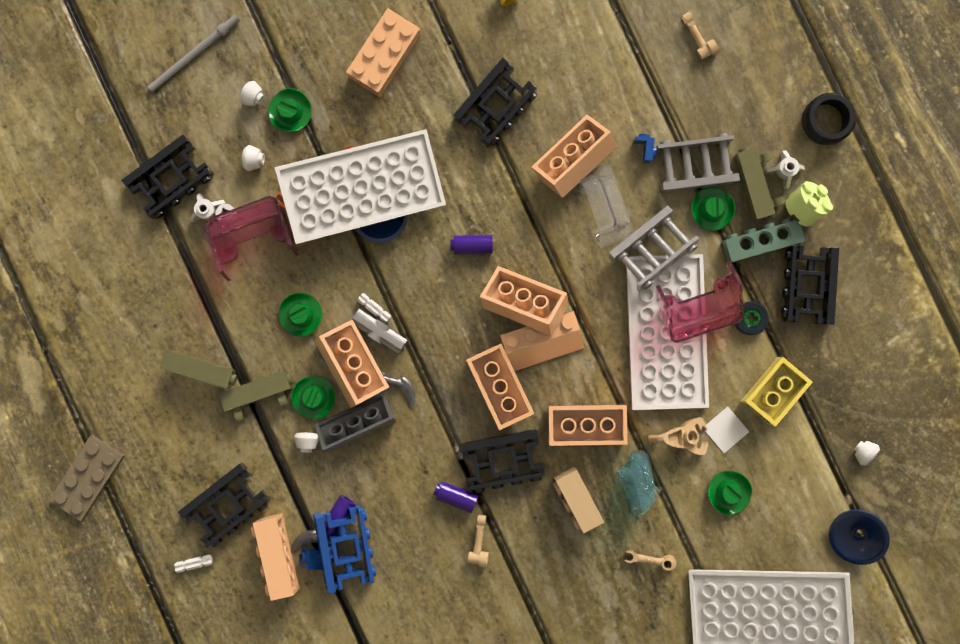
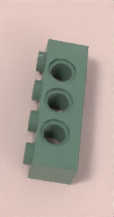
M792 218L782 220L781 224L777 226L774 223L764 225L763 229L756 231V228L744 231L745 235L738 236L735 233L726 236L727 240L722 241V246L727 263L805 242L801 224L798 223L800 220L793 221ZM778 230L784 232L785 237L783 240L777 236ZM760 235L766 237L765 245L759 242ZM742 240L748 243L747 250L741 248L740 242Z

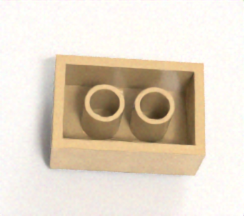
M575 467L554 477L556 482L552 484L558 495L562 494L565 499L561 501L567 512H572L573 516L570 518L577 531L581 529L584 534L604 523Z

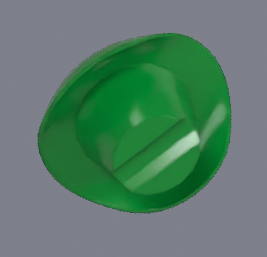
M286 88L278 92L272 98L268 107L270 122L276 128L288 132L304 128L308 124L312 113L310 102L305 94L293 88Z
M715 187L705 188L699 191L692 201V215L701 228L709 231L720 230L733 219L735 203L731 195L726 191Z
M294 293L287 296L279 308V320L286 332L297 337L307 336L314 332L320 325L323 316L319 302L313 296L306 293Z
M305 377L299 380L292 390V405L301 416L307 419H321L329 414L334 406V388L323 377Z
M735 471L720 472L709 483V500L718 512L724 515L737 514L744 510L751 500V483L741 473Z

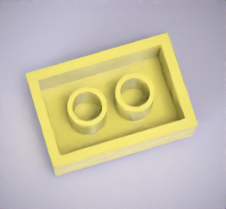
M777 357L743 397L741 402L768 425L776 427L812 384V381L784 357Z

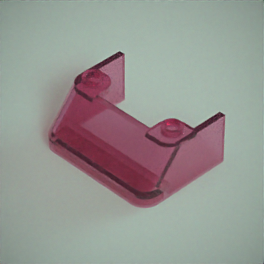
M264 197L211 217L205 223L206 234L218 272L228 282L231 281L226 263L232 262L237 258L238 249L236 245L272 232L275 240L279 242L287 241L296 256L300 255L289 223L275 197Z
M730 261L726 262L727 276L720 277L714 282L713 291L678 302L674 295H664L660 285L656 286L658 306L672 342L679 343L736 324L743 319L742 281Z

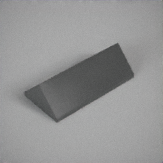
M382 393L353 408H349L316 423L315 427L323 453L393 422L396 420V416L385 393Z

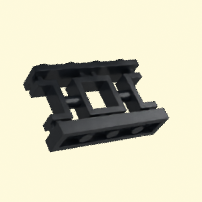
M504 58L497 63L453 115V119L464 128L470 121L484 132L479 141L483 142L487 148L490 145H496L501 138L499 136L503 130L505 132L508 131L513 124L511 121L514 117H519L524 112L526 103H531L538 95L536 93L538 87L532 85L530 81L524 87H521L509 77L513 73L514 67L510 66L509 62ZM506 71L502 79H504L509 85L504 89V91H502L497 85H494L493 88L489 90L491 86L497 81V79L503 74V72ZM514 90H517L521 95H524L529 90L518 105L512 109L516 102L509 95ZM495 92L509 103L499 116L485 106ZM481 99V102L478 104V108H480L484 112V114L479 118V120L475 118L471 113L465 119L466 115ZM490 118L493 119L497 124H499L502 119H505L500 124V126L494 131V133L489 138H487L488 135L491 133V130L488 129L484 124Z
M181 135L121 180L134 195L142 190L151 202L143 209L152 219H159L164 216L168 208H173L180 204V199L186 195H192L199 185L208 183L212 179L211 176L214 175V172L205 162L197 167L189 157V154L195 150V147L185 135ZM181 153L186 162L178 167L172 159ZM172 167L181 180L167 190L158 177ZM192 167L198 176L189 182L183 173ZM148 176L156 183L150 189H147L141 183ZM161 190L167 199L158 204L153 195Z
M789 246L785 251L787 268L784 269L786 287L783 288L782 297L785 298V304L781 309L783 321L797 323L799 322V313L815 314V324L835 325L839 248L822 247L820 248L819 256L803 255L804 246ZM796 260L807 261L806 271H795ZM815 261H825V272L814 271ZM802 275L818 277L817 295L801 294ZM794 298H804V309H793ZM812 299H823L822 310H812Z
M536 429L460 444L463 459L473 458L476 476L467 477L469 490H473L474 493L485 491V487L492 486L493 489L502 488L505 483L510 482L511 485L522 484V480L530 479V482L542 480V476H545L543 463L533 465L530 447L539 445ZM532 439V442L525 443L527 453L516 455L514 445L506 446L507 443ZM495 447V449L487 450L489 460L478 462L476 452L468 454L470 450ZM511 450L514 469L495 472L492 454ZM528 461L530 470L538 469L537 472L516 476L511 475L519 473L517 462ZM491 468L492 478L500 476V479L474 484V481L481 480L479 471L481 469Z
M244 463L238 464L178 511L182 518L185 517L188 524L197 519L206 530L207 534L200 539L205 543L206 549L210 546L215 548L223 541L221 537L226 533L230 536L238 530L236 526L240 522L247 523L253 518V512L256 510L261 512L268 506L267 501L271 498L265 494V491L262 490L255 495L244 481L252 475L247 471ZM242 474V477L237 480V483L241 486L242 490H240L237 494H235L230 487L224 491L221 490L233 479ZM227 494L238 510L225 519L214 504ZM248 496L252 502L259 498L262 500L241 516L240 513L246 509L241 503V499ZM209 498L212 499V501L206 504L211 511V514L204 518L200 511L194 515L191 514L192 511ZM216 519L221 526L228 522L231 524L212 540L209 538L215 533L210 524Z

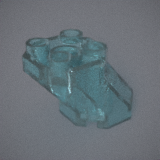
M641 449L639 451L634 450L629 455L628 459L630 461L626 466L622 465L616 472L618 475L617 480L623 484L628 513L636 521L639 519L637 515L640 513L643 516L656 501L657 497L654 494L661 491L655 486L649 455Z

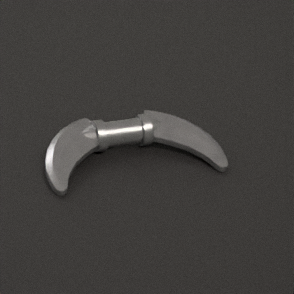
M381 372L387 384L396 386L403 391L409 401V407L413 408L415 390L411 382L405 377L396 379L388 377L384 372Z
M309 530L300 534L294 540L291 552H294L303 544L318 543L316 531ZM336 542L338 558L344 557V549L341 543ZM343 564L337 565V568L340 570Z

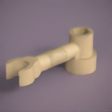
M688 12L682 15L683 22L689 28L699 46V49L696 50L699 58L703 60L710 55L718 54L720 51L716 42L713 39L708 42L704 41L691 13Z
M479 515L477 518L475 545L473 552L469 551L468 563L487 568L489 552L481 551L486 516Z
M633 550L626 551V553L633 555V559L624 560L627 563L641 562L661 566L666 571L673 570L677 564L675 557L669 554L663 556V558H655L637 554ZM665 561H670L672 565L670 567L666 566Z

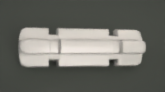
M362 293L358 297L357 301L365 305V308L376 317H379L383 323H386L391 318L388 312L383 311V308L372 299L370 300L366 294Z
M209 554L202 558L200 556L176 562L174 568L176 573H181L185 570L201 568L203 565L210 566L213 564V558Z

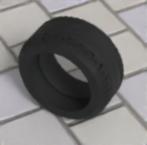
M837 93L821 94L813 99L804 109L802 115L803 130L815 143L821 145L839 143L848 137L856 124L855 108H853L854 106L850 103V100L843 95ZM831 105L840 112L843 122L842 128L838 133L828 134L817 126L815 112L818 106Z

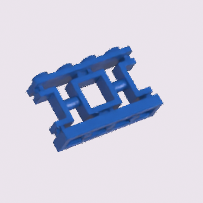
M359 504L355 505V507H348L349 517L331 520L329 512L313 514L324 583L328 594L335 593L337 589L342 590V580L359 576L362 585L367 582L370 584L374 583L373 577L376 576L375 566L371 565L370 558H373L371 546L368 547L367 542L370 539V533L364 524V521H367L365 509H362ZM355 514L357 515L360 538H358L356 531L347 533L346 530L347 524L356 523ZM324 521H327L328 528L338 527L339 535L329 537L330 545H328ZM353 539L356 554L338 558L335 543ZM361 552H363L366 575H364L362 568L353 570L352 562L362 560ZM332 558L335 566L342 564L345 566V572L335 574L337 582H334L331 565Z

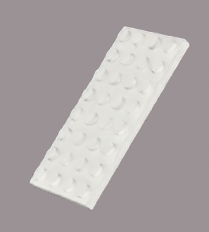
M427 129L274 167L295 244L446 205Z
M703 254L684 255L654 279L651 287L647 290L643 288L640 292L637 291V283L640 281L626 267L631 410L709 408ZM667 255L653 256L660 264L669 258ZM643 256L629 257L645 276L654 270Z
M689 570L693 644H854L850 573Z

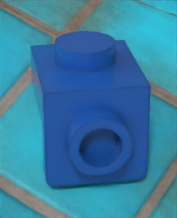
M639 134L635 136L633 143L644 144L643 163L650 164L653 159H656L657 148L654 147L655 138H651L648 134Z
M302 547V551L299 554L300 566L307 570H322L319 549Z

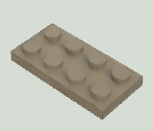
M90 435L48 501L79 521H83L125 455L94 435Z

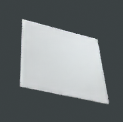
M726 407L706 424L707 430H705L723 453L727 452L749 433L748 429L729 407Z

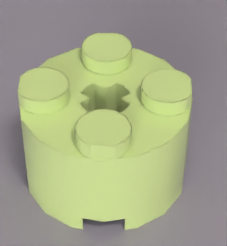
M808 181L791 193L785 201L789 214L791 216L794 214L800 220L798 223L803 226L815 224L833 209V205L827 195L828 190L825 186H818Z

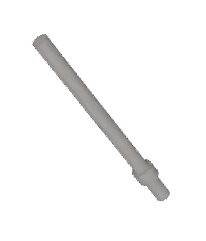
M233 15L224 24H219L212 34L147 87L151 92H154L220 36H225L230 32L229 29L239 22L240 19Z

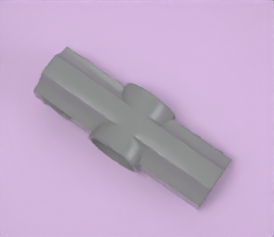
M359 309L352 318L356 327L366 332L367 336L380 344L386 345L398 354L408 341L391 330V327L378 319H374L363 310Z

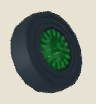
M754 301L739 305L733 317L736 328L741 333L749 336L763 332L769 321L766 308ZM750 313H752L753 317H756L752 324L746 319V316H750Z

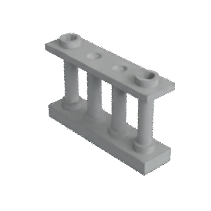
M728 133L717 134L715 138L671 143V140L661 141L656 146L657 152L663 151L666 172L665 182L660 185L661 193L736 184L739 182V173L733 174V171L730 169L727 143L734 140V135L728 136ZM708 145H720L723 172L719 176H714V173H712ZM690 147H701L704 169L703 178H695L693 176ZM682 149L685 171L684 180L676 181V178H674L670 150Z
M668 205L609 252V260L613 264L617 261H622L640 281L637 283L638 292L643 288L647 290L654 283V279L686 253L691 254L698 247L699 238L697 236L689 240L671 221L673 210ZM660 226H666L684 246L677 252H674L657 234V229ZM647 237L651 238L669 257L662 264L642 245V241ZM632 249L637 250L654 268L647 276L629 259L627 253Z

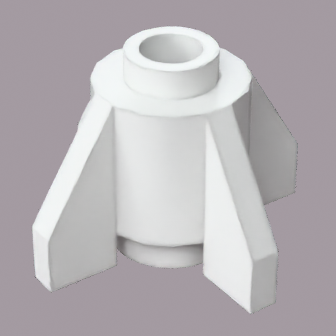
M786 150L780 152L781 161L776 167L765 170V174L776 173L779 178L784 179L783 190L789 189L792 177L798 171L805 170V166L800 165L795 158L790 157Z
M197 194L194 213L190 217L191 222L203 219L210 221L215 229L219 228L216 219H214L216 217V209L221 204H226L224 200L211 202L204 199L202 194Z

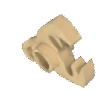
M696 417L661 435H648L649 445L662 443L675 448H682L685 452L692 455L704 456L708 449V442L699 441L698 432L707 430V426L701 417Z

